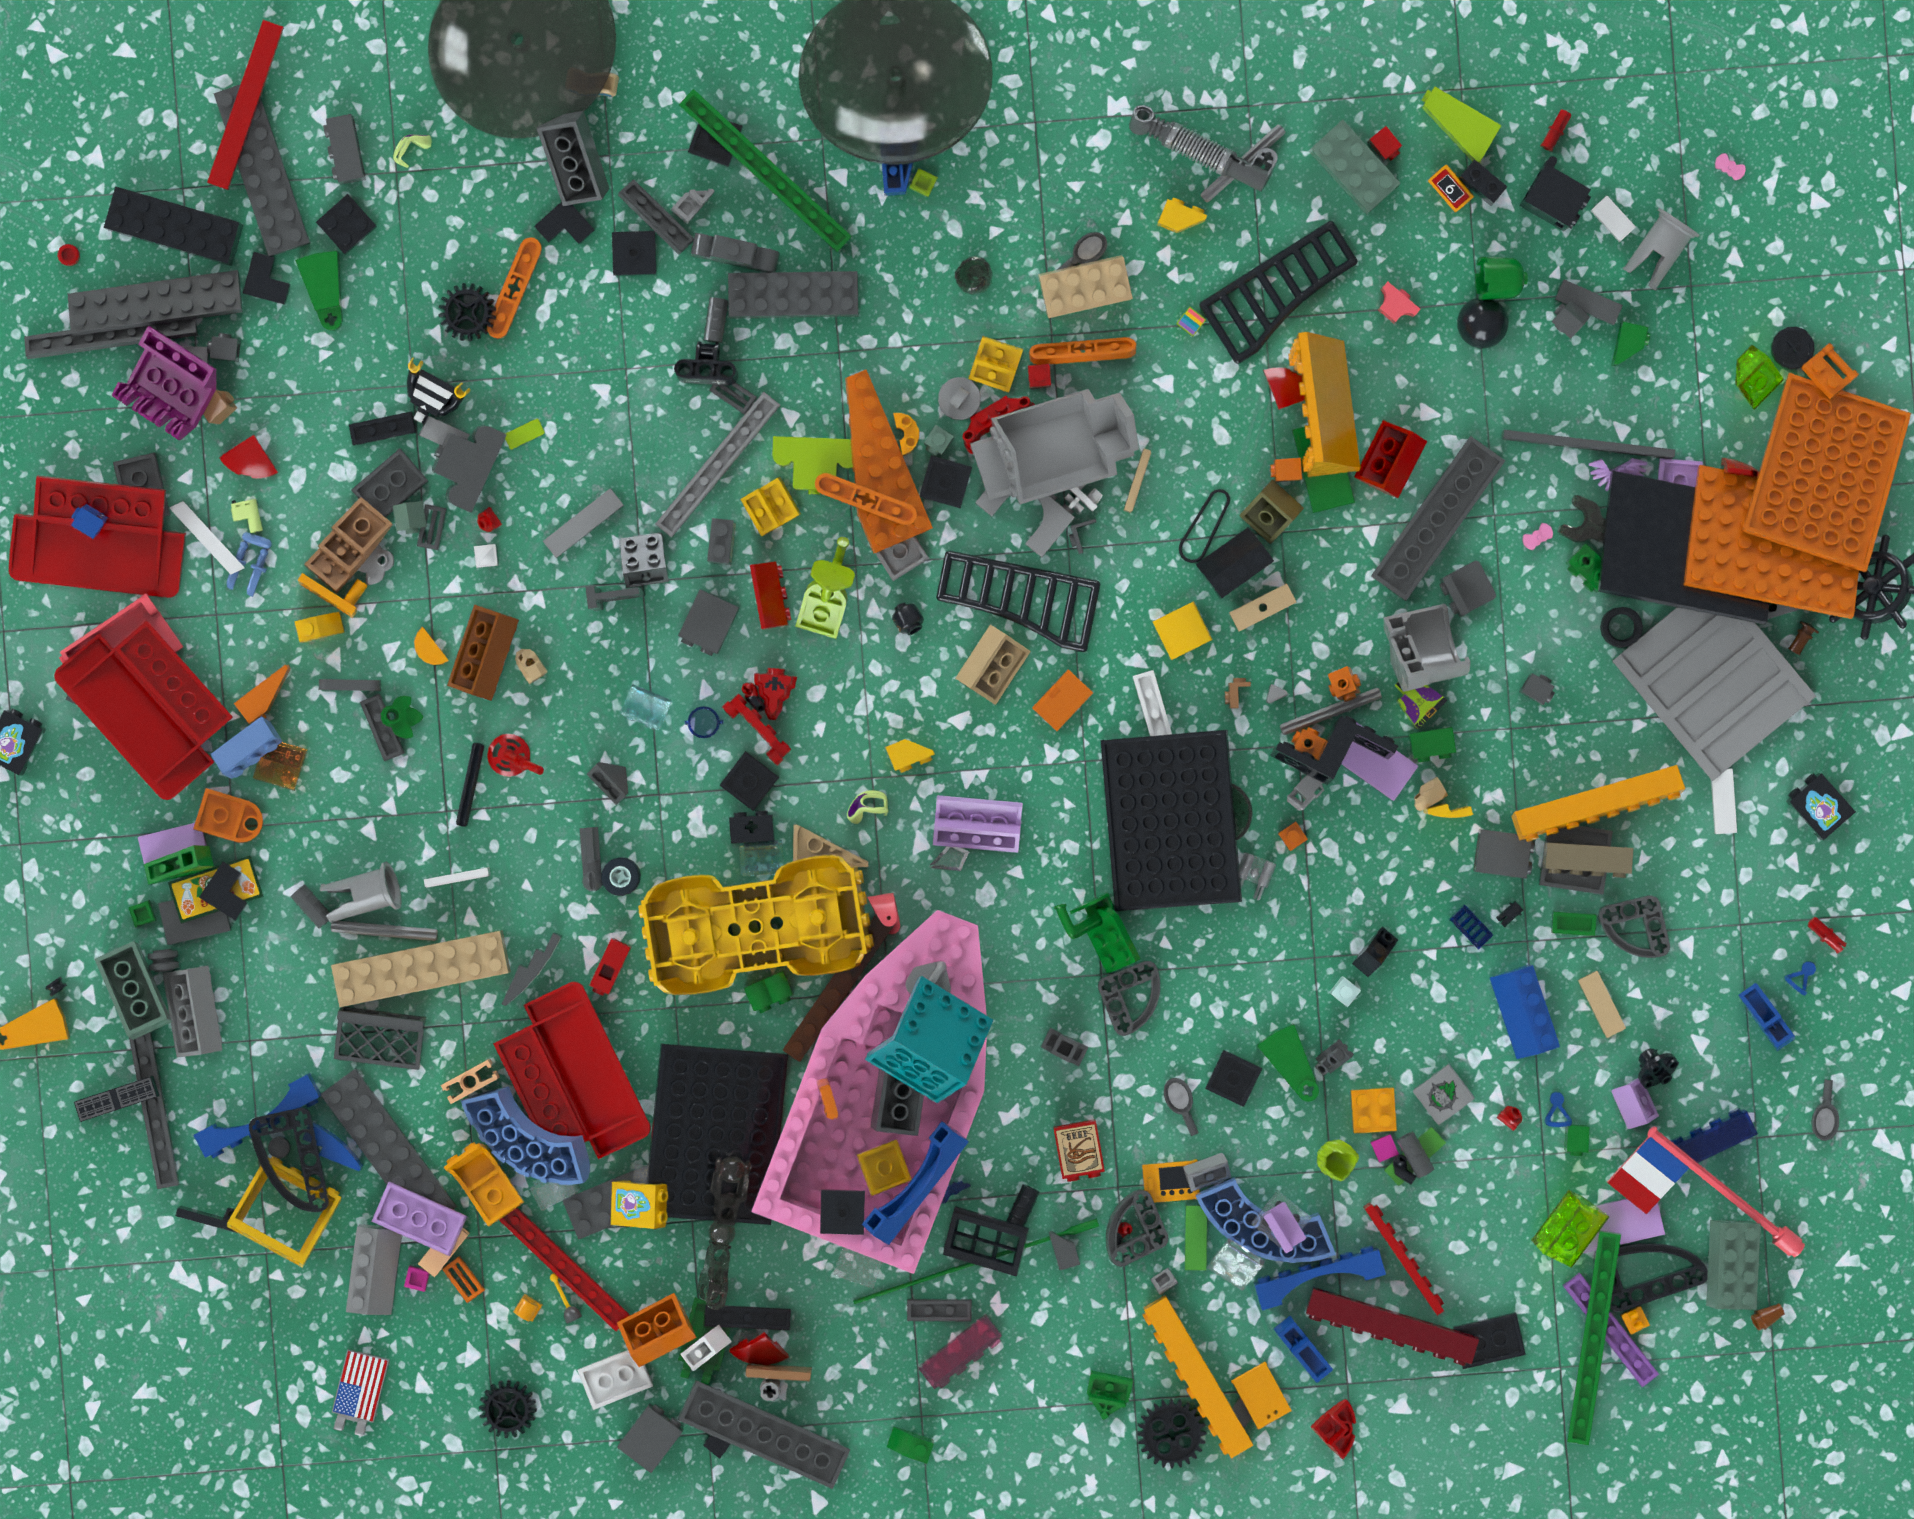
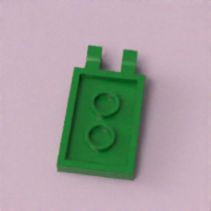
M694 1298L689 1321L697 1338L682 1345L680 1354L715 1328L704 1326L705 1304H722ZM721 1327L729 1337L731 1328ZM726 1346L697 1368L704 1370L702 1383L710 1384L713 1370L720 1371ZM679 1354L678 1361L684 1362L680 1377L689 1379L691 1368Z

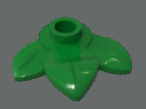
M410 696L397 697L392 705L385 707L380 714L382 723L391 727L396 736L404 739L413 737L411 726L416 725L423 719V715L418 710L410 707ZM388 713L394 714V720L388 719Z

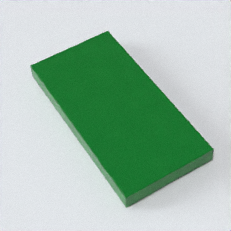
M1305 427L1293 429L1292 433L1298 457L1301 458V469L1312 512L1316 513L1355 503L1347 472L1308 477L1307 472H1303L1302 459L1311 444L1310 438L1306 439Z

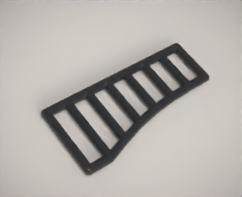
M1328 221L1201 301L1199 307L1236 364H1240L1259 352L1270 336L1300 304L1330 281L1355 266L1358 260L1335 223ZM1328 231L1347 259V261L1337 267L1319 240V237ZM1309 243H1312L1329 270L1320 279L1300 250ZM1292 254L1312 284L1303 292H1301L1282 262ZM1273 266L1277 268L1295 297L1286 307L1264 273ZM1256 277L1279 312V315L1272 323H1270L1246 283ZM1238 288L1265 330L1257 341L1228 297L1230 293ZM1221 300L1250 346L1240 354L1210 308L1211 305Z
M947 551L944 556L936 599L941 602L961 605L1003 617L1028 628L1061 648L1086 652L1094 620L1100 582ZM952 560L965 562L958 596L946 594ZM973 564L986 567L979 601L967 598ZM994 569L1007 571L1000 607L987 604ZM1015 573L1028 575L1020 615L1008 611ZM1036 577L1049 580L1040 626L1028 620ZM1057 581L1070 584L1059 637L1048 631ZM1078 586L1091 588L1082 636L1080 643L1068 641V635Z

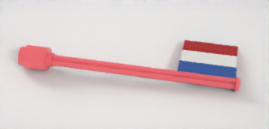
M1657 1127L1649 1129L1648 1137L1607 1181L1610 1186L1647 1214L1690 1168L1754 1221L1760 1223L1764 1229L1772 1234V1243L1788 1256L1797 1257L1805 1247L1802 1239L1786 1226L1782 1228L1775 1226L1660 1133Z

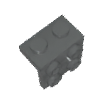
M1473 561L1440 579V589L1445 596L1448 595L1451 603H1449L1450 608L1459 617L1496 598V593L1479 561Z

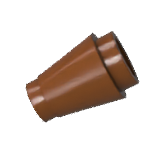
M1778 1303L1754 1311V1314L1751 1315V1320L1759 1331L1762 1329L1766 1330L1785 1313Z

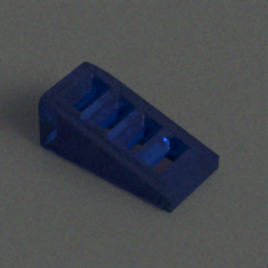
M1465 904L1449 918V921L1478 950L1493 936L1490 930ZM1466 913L1468 917L1459 924L1458 920ZM1472 919L1474 922L1465 930L1463 927ZM1478 925L1480 928L1471 936L1469 933ZM1484 931L1486 934L1476 942L1474 939Z

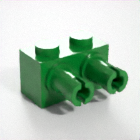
M1583 544L1566 562L1569 566L1567 570L1574 577L1579 576L1584 580L1582 584L1587 590L1598 592L1602 558L1587 544Z

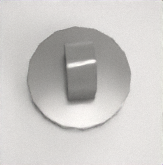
M956 377L942 385L939 391L938 403L941 411L947 417L953 420H964L977 412L980 406L981 395L978 387L971 380Z

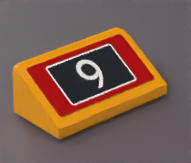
M1447 164L1428 180L1454 212L1459 211L1475 197Z

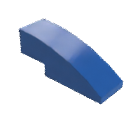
M1757 983L1738 995L1777 1051L1795 1039V1035Z
M313 1123L317 1144L322 1147L320 1156L354 1170H362L363 1164L346 1143L329 1130ZM305 1132L303 1140L311 1143V1134Z
M1291 1316L1274 1328L1277 1335L1316 1383L1333 1371V1368Z

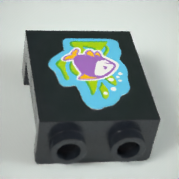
M12 708L11 711L4 710L0 717V766L17 775H24L27 769L25 766L42 733H45L46 729L41 727L43 723L33 718L29 721L22 717V712Z
M1812 773L1804 780L1806 784L1800 789L1796 787L1788 794L1790 798L1786 802L1813 829L1814 834L1819 840H1825L1856 811L1822 773H1817L1816 775Z

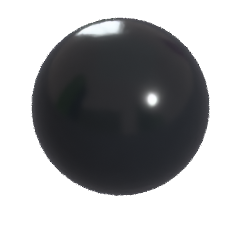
M1472 299L1461 308L1458 314L1457 328L1459 334L1467 344L1475 348L1485 349L1497 345L1505 337L1508 330L1507 312L1494 299Z

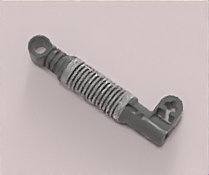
M1139 105L1134 108L1129 123V128L1134 134L1144 135L1149 133L1150 137L1154 135L1153 138L1157 139L1158 137V141L1161 142L1162 146L1172 151L1175 149V153L1179 151L1178 154L1182 152V156L1186 154L1185 158L1191 159L1192 157V161L1195 160L1196 163L1199 161V165L1202 163V166L1206 164V168L1210 166L1209 170L1213 168L1212 170L1215 171L1216 169V173L1222 176L1228 175L1262 192L1274 171L1278 156L1270 148L1260 149L1252 163L1238 157L1233 150L1231 151L1227 147L1224 148L1220 144L1217 145V142L1214 143L1213 140H1207V137L1204 138L1203 135L1200 136L1197 132L1193 133V130L1190 131L1186 127L1183 128V125L1174 121H1167L1165 123L1164 119L1160 121L1161 118H1155L1156 115L1148 106Z

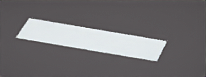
M184 501L169 507L230 574L244 569V566Z

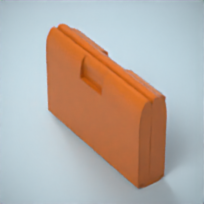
M1068 669L1032 709L1053 729L1058 731L1093 692Z
M827 1078L820 1079L816 1082L824 1106L823 1111L827 1118L833 1120L835 1117L837 1119L838 1111Z

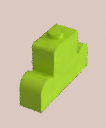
M773 436L772 456L775 463L781 467H787L794 463L793 488L795 490H808L810 495H821L815 488V480L820 474L828 473L837 476L838 464L844 469L853 468L850 439Z

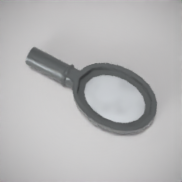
M1090 232L1082 236L1073 248V256L1057 270L1075 266L1077 263L1085 264L1097 261L1106 251V237L1099 232Z
M1169 1079L1164 1086V1098L1168 1107L1173 1112L1182 1114L1191 1136L1198 1134L1199 1132L1190 1113L1193 1105L1191 1089L1182 1079Z
M1824 1079L1822 1104L1815 1109L1811 1121L1814 1135L1822 1141L1832 1139L1839 1128V1114L1837 1109L1831 1104L1833 1080Z

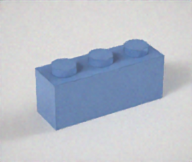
M261 716L211 753V756L222 774L233 779L240 776L243 770L250 765L259 762L260 758L266 753L274 751L277 745L282 742V739L272 723Z

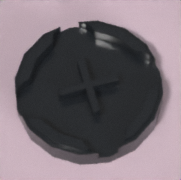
M1796 326L1787 327L1779 331L1771 343V354L1775 362L1789 370L1801 368L1813 357L1815 351L1812 337L1805 329Z

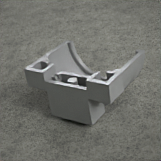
M1446 604L1383 618L1384 631L1390 643V662L1403 692L1422 688L1424 685L1465 676L1469 673L1470 659L1465 657V661L1461 662L1458 657L1451 634Z

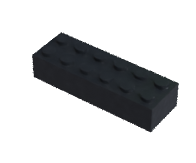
M115 186L103 228L111 232L232 266L243 224Z

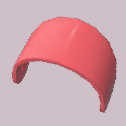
M894 893L867 897L881 923L887 927L894 925L889 934H896L900 930V920Z

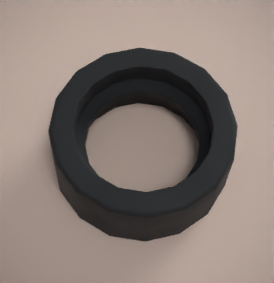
M1628 607L1611 609L1604 615L1600 625L1601 634L1605 641L1619 648L1631 646L1637 642L1642 635L1643 629L1642 619L1638 613ZM1620 614L1630 617L1634 624L1632 635L1624 640L1614 638L1609 631L1610 621L1613 617Z

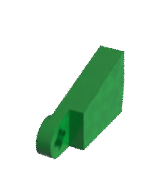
M339 252L315 253L295 260L321 325L329 331L339 329L343 322ZM330 314L333 317H337L332 326L329 322H326Z
M1294 1024L1273 1032L1257 1044V1047L1302 1100L1310 1102L1317 1098L1319 1088ZM1305 1085L1308 1087L1313 1086L1314 1089L1311 1091V1096L1302 1094Z

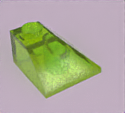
M1751 345L1737 359L1735 385L1750 407L1755 410L1780 385L1784 378L1769 356Z

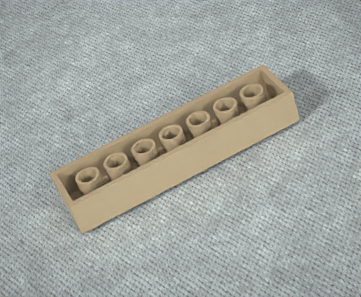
M503 930L331 965L339 1007L511 972Z

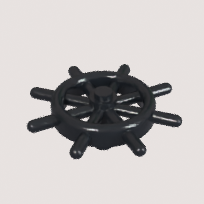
M1889 535L1882 536L1879 551H1872L1869 566L1876 564L1874 575H1871L1868 569L1866 572L1859 571L1864 582H1858L1857 590L1863 591L1856 596L1853 618L1863 622L1860 635L1863 640L1869 638L1872 624L1883 623L1893 618L1901 629L1907 626V622L1900 612L1908 604L1911 594H1914L1913 580L1908 569L1914 564V553L1903 561L1897 556L1888 553ZM1885 564L1894 566L1892 570L1882 576ZM1900 574L1901 585L1887 584ZM1891 593H1898L1896 598L1893 600V595ZM1868 598L1866 611L1856 608ZM1879 601L1885 608L1875 611L1876 602ZM1830 615L1829 621L1835 623L1842 617Z

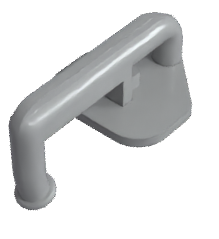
M943 961L913 968L905 983L906 989L910 994L920 976L925 977L949 993L951 991L946 963Z

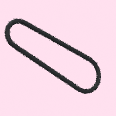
M1216 489L1209 495L1181 540L1179 554L1185 561L1195 563L1202 560L1230 503V496L1225 490ZM1217 492L1224 493L1227 497V502L1202 555L1193 560L1186 558L1182 553L1183 543L1213 495Z

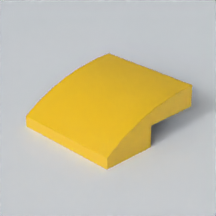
M982 336L968 379L1009 392L1023 349Z
M781 477L740 499L761 537L801 515Z
M1194 601L1153 621L1171 660L1213 640Z
M1444 803L1423 810L1425 814L1445 818L1473 815L1471 806L1449 810L1448 804Z

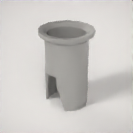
M1661 208L1657 210L1659 211V218L1625 267L1622 268L1631 273L1649 257L1653 250L1660 254L1662 257L1657 262L1648 285L1655 291L1690 239L1700 236Z
M387 861L381 863L380 869L328 884H321L320 891H327L328 893H352L354 901L345 903L326 915L331 923L388 906L397 910L401 908L402 904L400 886L396 874Z

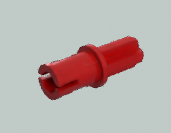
M1560 110L1552 126L1548 127L1550 130L1540 145L1545 150L1552 152L1560 136L1564 135L1563 131L1572 116L1568 111Z
M1813 917L1808 922V927L1821 938L1820 941H1825L1837 954L1843 950L1842 946L1846 947L1847 943L1833 932L1834 929H1829L1817 917Z

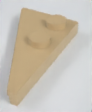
M794 825L793 861L813 856L836 855L842 857L851 867H868V861L799 825Z

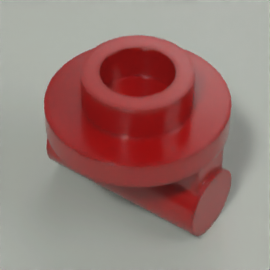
M491 507L478 514V526L486 532H491L502 525Z
M1512 1106L1505 1107L1496 1117L1513 1131L1522 1122L1520 1110Z

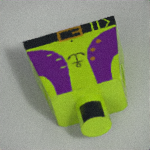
M1399 682L1394 685L1403 694L1397 700V703L1416 729H1419L1448 701L1428 685L1404 692Z

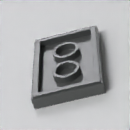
M399 448L351 491L358 499L362 497L386 518L393 512L394 505L403 504L424 486L428 480L402 449Z
M155 452L113 462L118 485L165 490ZM167 498L165 500L164 517L170 516Z
M173 900L158 903L167 945L232 931L229 917L221 911L181 924Z

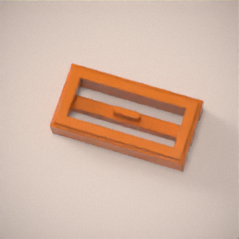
M458 1256L442 1268L467 1303L485 1291L461 1256ZM456 1263L460 1264V1266L469 1276L471 1281L477 1287V1291L474 1290L469 1281L457 1267ZM451 1267L472 1294L471 1296L467 1295L449 1269Z

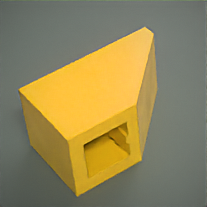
M1172 198V200L1167 199L1157 225L1179 233L1205 222L1207 215L1203 214L1204 210L1199 207L1192 206L1191 209L1184 206L1185 202Z
M907 739L885 747L894 770H900V773L912 769L911 764L918 761L920 765L931 761V756L935 755L933 750Z

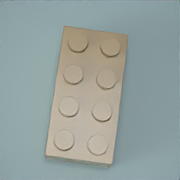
M1122 255L1038 274L1048 318L1133 299Z

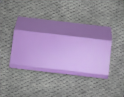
M937 795L933 845L1018 853L1023 803Z

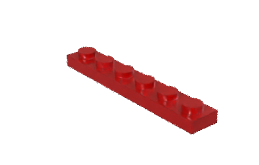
M1370 1202L1366 1204L1363 1208L1435 1314L1438 1316L1444 1312L1441 1307L1444 1302L1438 1293L1433 1295L1430 1291L1431 1283L1426 1276H1420L1417 1271L1420 1267L1414 1258L1409 1260L1405 1254L1408 1249L1401 1240L1396 1241L1393 1236L1396 1232L1389 1222L1387 1224L1384 1223L1381 1218L1384 1214L1378 1205L1373 1207Z

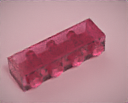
M985 1314L919 1366V1370L934 1389L938 1386L941 1389L951 1381L949 1378L953 1374L959 1375L968 1368L966 1366L967 1363L971 1360L974 1362L979 1360L984 1355L983 1351L988 1347L992 1349L1001 1342L999 1338L1002 1337V1333L989 1316Z

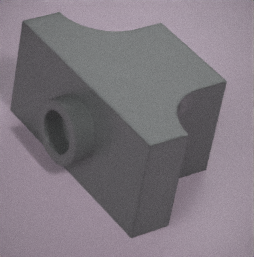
M1052 1028L1049 1029L1041 1045V1048L1049 1051L1051 1054L1077 1066H1080L1089 1048Z

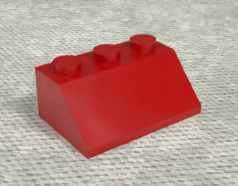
M1383 420L1360 464V470L1356 472L1354 478L1385 494L1399 498L1427 441L1410 430Z
M776 561L750 565L761 629L766 630L787 626L788 621L791 620L789 607L785 608L784 599L788 598L786 587H781L780 578H784L782 565L777 566Z

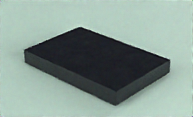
M1516 1312L1453 1326V1330L1479 1338L1472 1364L1466 1363V1366H1462L1463 1369L1526 1355Z

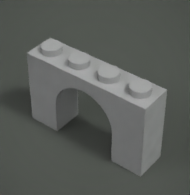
M985 490L975 504L993 517L1011 494L989 500ZM1054 494L1038 499L1043 508V521L1025 543L1026 546L1041 558L1075 518L1072 515L1074 511L1066 504L1059 505L1055 501L1057 497Z

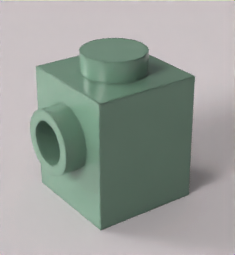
M935 425L924 442L927 446L926 450L935 456L937 454L942 456L954 436Z
M423 501L393 506L397 531H406V534L418 533L419 528L427 527Z

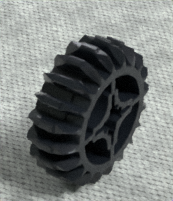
M463 283L462 290L460 291L459 287L455 285V294L448 290L447 294L451 297L449 299L446 297L441 298V300L446 302V306L439 305V309L445 310V312L439 313L438 316L446 319L440 324L442 326L449 325L445 329L447 333L454 330L452 333L453 338H456L460 333L461 341L465 340L466 335H468L470 342L473 341V334L476 335L477 339H481L479 333L481 330L484 334H488V331L485 329L486 325L493 328V324L488 322L489 318L496 320V316L490 315V312L496 311V307H489L495 301L494 299L486 300L490 295L489 292L481 295L483 291L481 286L475 291V284H471L469 290H467V285ZM465 295L478 297V299L469 304L463 303L459 298ZM453 303H455L459 313L452 322L450 312ZM483 303L485 313L482 322H480L476 312ZM460 305L467 309L472 308L473 311L470 312L475 320L467 315L463 317L464 309ZM465 321H471L476 327L464 330L457 326Z
M510 1379L507 1380L506 1386L500 1380L498 1382L499 1388L492 1384L491 1389L493 1392L485 1390L484 1393L489 1398L481 1397L480 1399L486 1405L479 1406V1410L485 1411L479 1417L482 1419L487 1417L483 1425L491 1424L489 1432L491 1433L494 1429H497L496 1436L498 1437L502 1431L505 1438L509 1437V1432L512 1433L513 1437H517V1429L521 1434H524L525 1429L523 1425L526 1428H530L531 1423L528 1420L534 1421L536 1418L530 1414L537 1412V1408L530 1406L536 1403V1399H528L533 1393L532 1391L527 1394L524 1393L527 1389L526 1385L519 1389V1381H516L513 1387L511 1386L512 1381ZM503 1392H510L515 1394L513 1398L509 1400H505L502 1397L499 1398L497 1396L498 1394ZM520 1398L525 1406L524 1417L520 1415L521 1412L516 1407ZM492 1401L496 1403L495 1405L499 1409V1415L496 1419L491 1412ZM514 1401L511 1408V1411L513 1413H510L509 1411L508 1414L505 1413V1415L502 1417L501 1415L504 1413L505 1409L503 1405L506 1404L507 1407L508 1404L510 1405ZM505 1418H511L519 1422L515 1425L501 1424Z

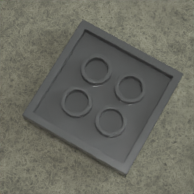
M1583 826L1567 830L1565 827L1558 829L1559 832L1556 834L1546 835L1545 842L1611 846L1613 831ZM1543 852L1539 885L1604 894L1607 872H1605L1604 876H1591L1592 871H1583V875L1570 874V870H1562L1561 874L1548 873L1549 869L1543 868Z

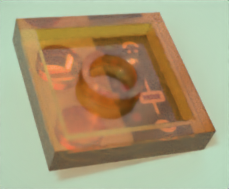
M281 742L274 751L268 752L260 758L253 779L295 791L308 750Z

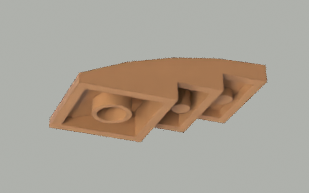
M360 497L331 527L332 532L318 545L319 549L305 563V567L338 593L375 550L393 524Z

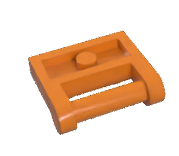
M1831 343L1826 345L1801 367L1829 399L1833 398L1859 376V373L1856 370H1852L1833 350L1835 347ZM1828 356L1847 377L1843 379L1824 357Z

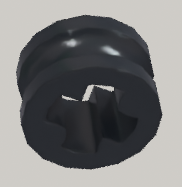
M61 977L45 987L46 990H50L51 997L67 986L66 983H62Z

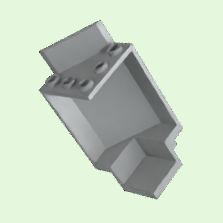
M1089 389L991 418L993 427L990 428V433L992 437L970 443L988 499L992 500L1011 494L1012 497H1016L1019 504L1117 475L1115 462L1134 456V451L1139 450L1134 414L1122 395L1116 393L1095 400Z

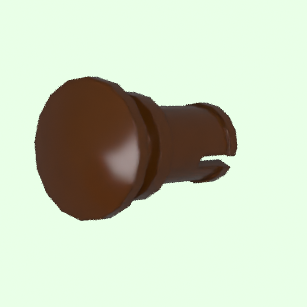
M1804 621L1799 622L1803 626L1801 629L1798 628V634L1790 647H1788L1789 650L1799 656L1809 639L1812 640V634L1814 632L1819 633L1814 626Z

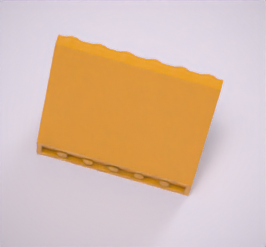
M1310 332L1298 333L1294 343H1292L1288 358L1289 365L1293 366L1294 371H1297L1298 374H1302L1303 382H1299L1300 395L1305 396L1302 412L1303 417L1308 419V425H1305L1306 439L1310 438L1311 443L1302 459L1303 472H1307L1308 477L1359 471L1360 461L1344 341Z

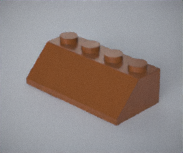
M474 605L447 686L492 701L519 619Z

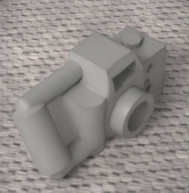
M1306 775L1287 796V802L1299 811L1304 810L1314 798L1317 799L1324 791L1322 782ZM1319 789L1320 792L1316 795L1314 792ZM1297 793L1305 799L1303 803L1295 797Z

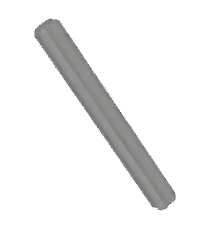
M1280 125L1275 126L1241 158L1252 163L1257 152L1262 148H1270L1285 134V130ZM1221 175L1200 196L1208 203L1230 184L1234 178L1228 175Z
M1375 688L1356 695V698L1347 702L1343 700L1280 725L1283 735H1287L1382 698L1379 688Z
M347 921L331 923V931L337 933L430 941L437 940L438 936L436 929Z

